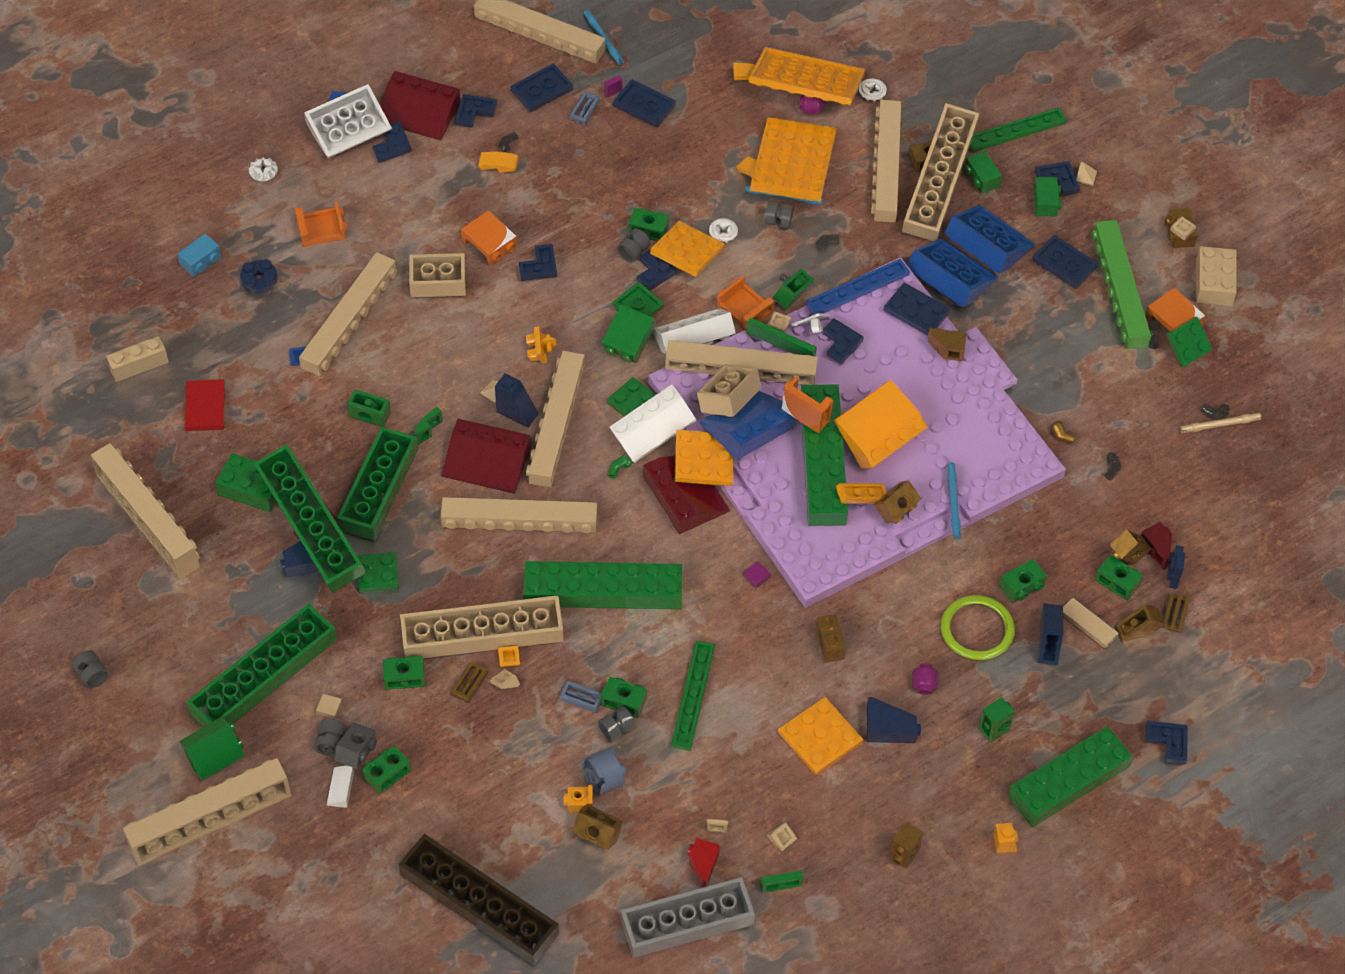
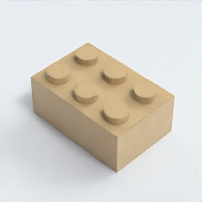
M1200 246L1196 258V303L1233 306L1236 296V250Z
M465 253L410 255L409 285L411 297L466 296Z
M725 364L697 392L701 412L734 417L762 388L758 368Z

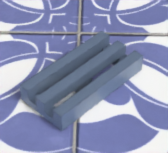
M584 92L569 115V120L573 121L574 119L576 123L582 122V125L585 126L600 103V97ZM587 98H589L586 104L583 106V109L581 110L580 114L577 116V113L582 107L583 103Z
M567 680L559 700L597 713L598 707L601 704L602 693ZM568 688L573 689V690H576V691L581 692V693H576V692L570 691V690H568ZM584 694L597 698V700L587 697Z

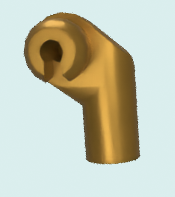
M1055 421L1052 424L1055 438L1073 444L1075 435L1067 433L1061 421Z

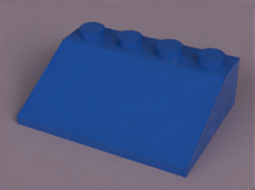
M982 205L953 215L944 232L951 241L957 242L965 251L972 253L980 262L987 264L991 270L999 274L1009 270L1035 246V243Z
M942 238L915 249L907 264L915 276L920 277L927 285L936 288L940 294L949 297L956 305L962 307L975 301L998 279V276Z
M758 391L734 417L718 414L710 415L701 420L700 424L736 460H739L793 429L796 419L782 410V400Z

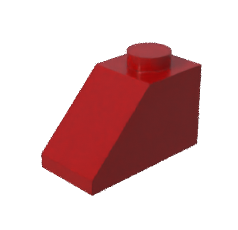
M696 838L694 845L690 844L687 856H690L689 865L700 886L704 888L708 886L718 860L720 845Z

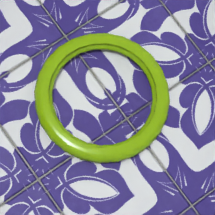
M969 595L955 600L946 608L941 618L940 629L946 644L955 653L970 660H989L1001 655L1012 644L1015 636V625L1009 611L1000 602L983 595ZM970 604H982L994 609L1000 614L1005 624V634L1002 641L995 648L987 651H973L964 648L954 639L951 633L950 622L955 612L961 607Z

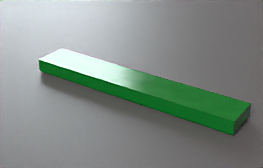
M1058 107L984 130L973 135L969 150L971 153L1048 130L1066 124L1067 119Z
M702 641L695 642L671 748L687 751L692 749L715 644Z

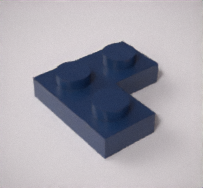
M463 94L455 124L473 128L476 114L494 117L497 99Z
M400 121L391 124L392 130L385 132L388 138L387 141L372 146L379 163L412 151Z
M1069 161L1035 167L1036 177H1055L1058 179V185H1061L1062 196L1079 193L1080 187Z
M553 244L535 246L536 260L519 262L521 281L557 277Z
M651 249L640 255V261L648 270L637 276V282H640L649 291L677 273V270L671 264L650 254Z
M835 318L829 322L822 333L835 342L828 349L827 356L841 365L864 340V336Z
M1176 545L1174 552H1170V568L1168 569L1167 580H1170L1169 588L1172 589L1178 588L1184 569V546Z
M1147 721L1146 742L1166 744V763L1186 765L1188 725Z

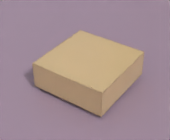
M1181 217L1171 226L1170 231L1185 240L1195 231L1196 225Z
M774 311L768 325L786 333L792 317Z
M322 694L316 714L336 719L342 699Z

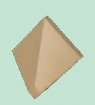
M1081 162L1077 182L1093 186L1097 171L1086 163Z
M492 380L480 393L496 403L495 385L498 381Z
M506 669L490 680V683L500 689L513 688L520 685L516 675Z
M707 819V831L727 833L728 819Z
M786 822L766 834L768 839L780 851L786 849L797 839Z

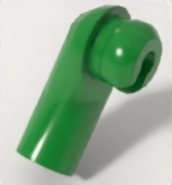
M622 455L614 460L608 471V477L616 479L622 466L625 468L630 467L632 459L627 455Z

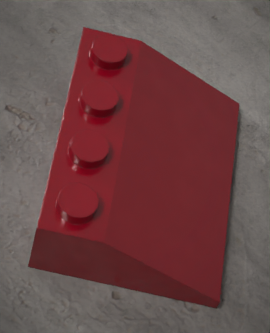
M394 71L387 84L380 107L390 125L400 121L405 131L441 141L460 105V89Z
M457 418L451 435L442 477L515 494L531 450V435Z
M675 455L659 457L643 464V478L678 534H682L730 512L729 507L714 485L675 482Z

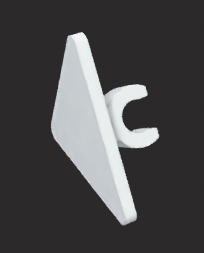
M818 313L795 322L791 326L795 327L811 322L813 333H819L823 331L820 320L828 318L830 315Z

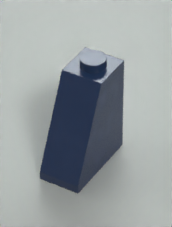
M504 373L495 385L496 412L529 428L538 416V411L522 382Z
M301 541L282 552L284 559L280 560L281 569L286 571L287 578L319 572Z
M1043 603L1040 619L1038 663L1058 665L1063 638V605Z
M868 697L867 742L916 744L917 736H921V724H917L916 715L873 697Z

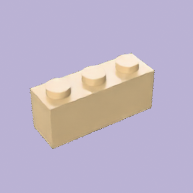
M159 336L106 355L109 369L115 382L169 363L166 349Z

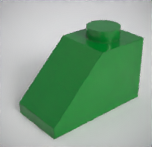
M801 268L780 286L773 299L787 310L815 280Z

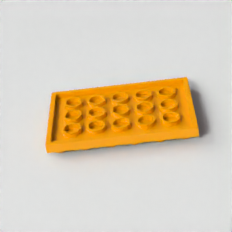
M765 47L750 74L749 83H753L756 86L771 87L774 90H785L791 94H803L810 98H821L824 101H834L841 105H851L864 77L865 69Z
M767 117L750 191L821 202L837 128Z

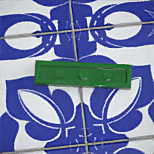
M749 318L747 321V334L792 354L816 357V346L753 318Z

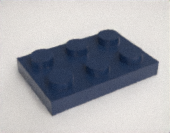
M553 63L511 85L510 90L528 111L532 112L573 90V84Z
M631 79L615 98L613 106L658 128L676 106V100Z
M1053 235L1032 258L1033 262L1075 289L1098 266V262L1056 235Z
M904 282L885 304L883 311L928 335L929 328H938L950 313L951 308Z

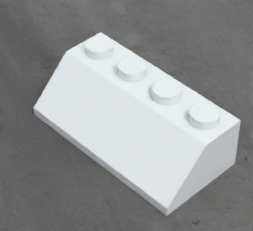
M721 308L655 327L653 330L654 337L661 352L664 354L667 352L668 340L689 343L697 342L709 345L714 343L713 340L719 338L720 340H725L731 337L730 335L736 334L731 312Z
M671 384L611 425L610 429L633 463H636L674 437L676 430H684L697 420L683 398Z

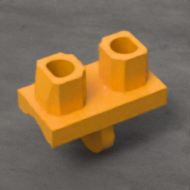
M539 326L534 327V333L526 335L528 346H535V348L527 350L529 360L531 362L540 360L542 364L548 363L547 352H551L556 347V339L551 337L550 334L545 335L541 333Z

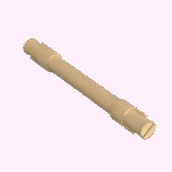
M1258 412L1202 423H1191L1190 425L1180 426L1181 434L1193 433L1205 429L1260 421L1261 414Z

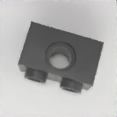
M354 722L336 745L334 761L357 769L361 762L366 761L370 750L373 751L376 747V730Z

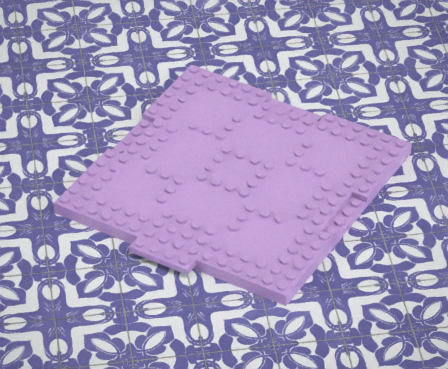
M907 265L906 267L910 271L909 276L824 313L829 314L830 317L820 320L823 329L835 318L864 336L863 342L842 365L827 356L828 349L835 342L823 335V331L813 333L811 322L795 327L791 326V324L813 315L807 306L787 314V316L792 317L786 333L817 347L816 357L818 359L815 385L839 384L841 414L888 380H892L918 409L928 428L873 468L861 469L843 438L846 483H884L886 492H889L899 482L909 480L922 498L917 503V507L903 515L904 519L895 524L894 522L885 523L874 507V504H848L847 525L808 526L802 425L797 419L793 429L739 460L733 457V485H719L805 608L953 534L951 528L949 482L947 480L948 463H955L957 474L956 484L959 519L961 521L960 530L1064 478L1065 467L1005 392V389L1017 384V378L977 327L966 331L963 362L943 359L927 342L928 335L883 311L885 304L904 282L931 297ZM948 317L938 327L942 330L958 331ZM745 330L714 344L725 347L790 353L747 334ZM665 368L649 375L648 384L656 395L672 384L697 421L684 430L708 432L700 424V421L711 414L701 412L697 392L714 375L667 370ZM760 380L762 388L759 391L780 400L784 395L783 387L786 383ZM798 384L797 389L801 390L802 384Z

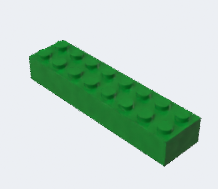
M839 384L801 385L800 391L820 404L826 397L833 400L830 422L819 434L801 422L808 526L847 525L848 504H841L836 489L839 483H846L843 436L834 422V419L841 415Z
M288 444L254 463L257 471L332 593L366 573L359 558Z
M525 561L524 600L558 596L559 604L562 608L681 610L682 564Z
M308 603L186 702L189 714L202 727L220 717H223L227 722L231 721L235 724L337 640L335 627Z

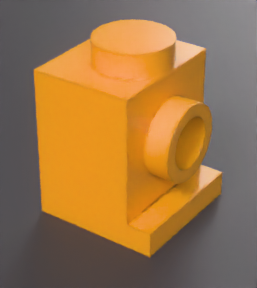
M588 785V787H568V793H564V805H568V813H578L586 804L593 806L592 785Z
M1012 823L996 824L993 833L996 853L1017 852L1016 842H1018L1017 830H1014Z

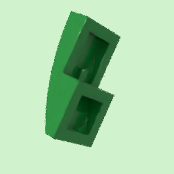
M438 407L431 410L417 425L413 435L417 437L418 445L431 438V429L443 422L442 411Z

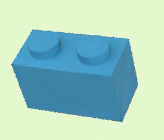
M206 234L177 253L179 265L193 277L202 273L208 266L217 262L222 257L220 246Z

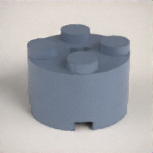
M612 747L605 748L582 759V769L586 768L588 773L585 775L588 785H592V791L595 794L600 793L599 796L604 795L624 784L626 769L622 763L619 764Z

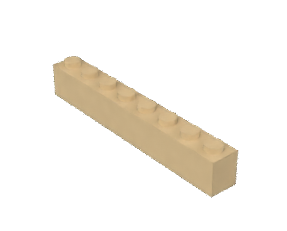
M477 0L474 4L476 18L552 46L555 49L565 51L571 55L578 56L586 61L597 63L606 50V38L510 1Z
M880 100V107H876L875 117H879V120L875 121V131H878V134H875L874 144H877V148L874 147V158H877V161L873 163V172H876V175H873L872 186H876V189H872V200H875V203H872L871 214H874V221L896 223L901 101Z
M375 253L299 356L302 369L321 376L329 368L332 359L338 356L340 348L348 342L351 333L357 330L359 322L367 316L370 307L377 302L380 293L386 290L391 278L393 279L396 276L395 260L380 253Z
M668 340L665 369L715 375L727 364L758 368L760 380L786 383L789 380L792 381L796 376L799 378L798 384L815 385L818 357Z
M562 351L561 358H557V373H553V387L548 390L549 402L544 405L543 414L545 416L540 419V434H536V448L531 451L530 460H532L531 465L528 464L526 476H529V484L552 488L585 366V354Z
M443 497L441 524L442 527L449 529L480 528L486 530L504 529L507 531L538 530L545 532L591 533L596 532L597 503Z

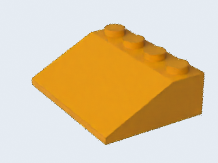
M892 380L885 382L834 419L861 469L875 467L928 428L918 409Z

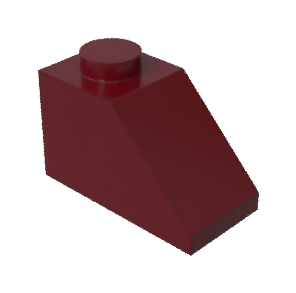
M1158 522L1143 531L1141 536L1152 548L1148 553L1164 570L1167 568L1170 558L1172 534L1168 527Z

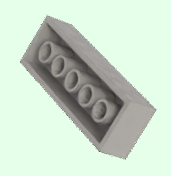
M742 877L621 910V923L632 958L754 925L755 913Z

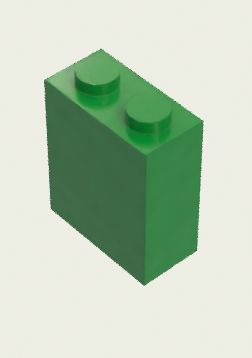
M621 304L601 342L604 351L610 355H620L627 362L634 361L637 363L656 326L655 319Z
M223 717L218 718L179 741L195 774L202 781L245 756L242 751L244 745L239 737L236 738L234 734L236 729L231 721L227 722Z

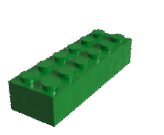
M381 426L337 517L338 526L341 531L372 541L376 540L418 451L417 437Z
M1106 726L1011 785L1008 797L1029 824L1035 827L1129 768L1133 755L1113 731Z

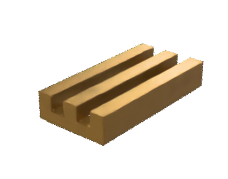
M1171 592L1164 617L1166 625L1163 628L1177 632L1182 631L1190 596L1185 598L1182 597V594L1175 595V592ZM1173 600H1176L1177 603L1170 625L1167 622ZM1183 602L1184 607L1179 626H1175L1180 604Z
M471 661L451 690V696H457L459 700L463 699L466 703H469L487 676L488 669ZM473 668H475L476 670L469 678L462 691L459 692V689L461 688V686L463 685V683L465 682ZM480 671H481V674L479 675V677L477 678V680L475 681V683L473 684V686L471 687V689L469 690V692L467 693V695H465L466 692L468 691V689L470 688V686L472 685V683L474 682V680L476 679V677L478 676V674H479Z

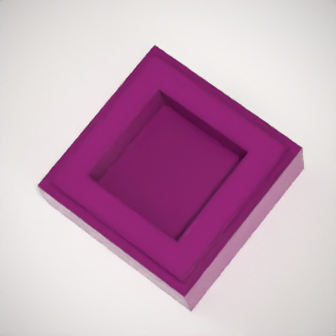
M619 75L604 82V94L607 98L622 91V78Z
M758 561L743 572V576L755 588L771 578V574Z

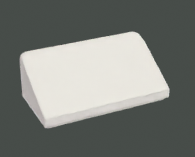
M348 765L334 767L327 806L348 807L354 775L353 767Z

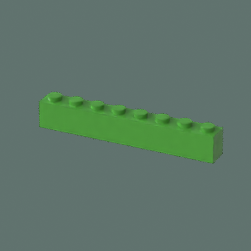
M1117 220L1096 222L1094 230L1091 232L1092 240L1096 242V254L1100 256V268L1104 269V281L1106 284L1108 283V295L1113 301L1112 309L1117 314L1116 321L1118 328H1121V340L1125 342L1126 349L1148 347L1151 334Z

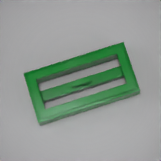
M802 870L761 877V893L802 886Z

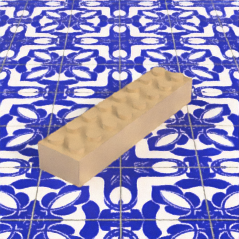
M945 104L908 208L902 232L930 241L938 239L975 133L980 113Z
M109 443L92 453L91 459L97 477L177 577L181 580L200 568L198 562L200 557L196 552L197 546L195 542L186 537L187 534L181 525H176L174 516L164 510L165 506L162 501L154 498L155 495L152 489L143 484L144 481L139 473L135 474L133 472L134 469L128 460L124 461L121 451L118 448L115 449Z
M558 596L400 614L405 658L409 656H423L424 659L497 650L498 647H522L564 641Z
M277 758L267 760L254 769L245 770L241 775L227 778L221 784L210 786L199 794L190 795L177 804H170L166 809L150 813L144 819L129 823L123 830L138 866L290 797L291 792L288 779Z

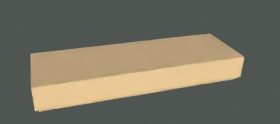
M1074 598L1063 607V616L1105 649L1118 637L1119 633Z

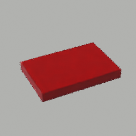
M224 379L186 381V431L224 429Z

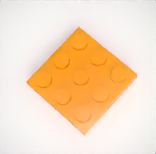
M678 221L651 248L650 254L697 277L724 249L725 243L686 223Z
M676 430L675 482L732 486L733 456L709 432Z
M826 697L778 729L779 735L815 776L863 744V738Z

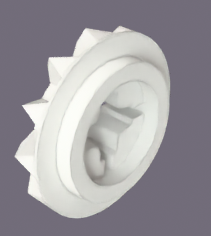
M866 79L859 86L861 98H866L867 101L873 100L875 102L876 100H882L886 96V85L878 79Z
M264 157L260 160L256 158L255 162H251L249 168L250 176L257 181L271 180L278 171L276 162L272 161L271 158L265 159ZM262 166H265L264 172L262 173L261 168Z
M717 219L709 227V235L726 243L730 240L734 241L738 234L737 225L729 219ZM720 230H722V231L727 230V233H726V234H725L724 232H723V233H720Z

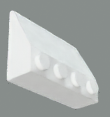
M369 84L304 112L305 121L327 158L392 130Z

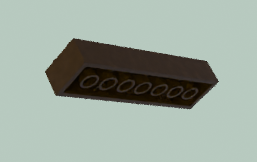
M425 833L398 864L402 877L533 966L559 935V924Z

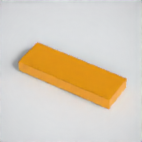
M839 483L836 486L841 504H875L887 493L884 483Z

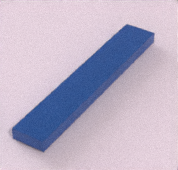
M898 259L806 300V306L813 315L818 313L824 314L909 276L910 271L903 261Z

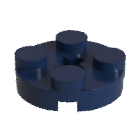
M254 260L243 264V269L240 273L241 283L245 289H250L252 293H265L272 289L271 286L274 283H277V270L270 260ZM261 274L262 276L260 279H257V277H255L256 275Z

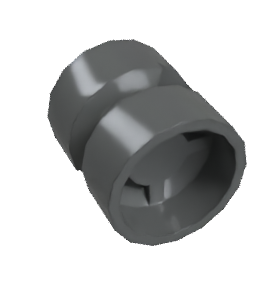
M768 201L764 223L770 225L778 223L779 227L789 229L794 206L788 204L780 206L779 202Z
M635 228L617 245V252L625 261L633 263L641 255V252L643 253L650 246V240L643 231Z
M92 650L80 653L72 662V667L81 677L87 688L98 687L109 676L108 670Z
M623 706L613 711L612 716L607 715L598 720V726L603 736L610 743L619 739L621 733L627 734L636 728L631 714Z
M328 718L321 720L318 729L319 735L316 737L314 749L320 754L335 756L336 745L344 736L346 725L336 719Z

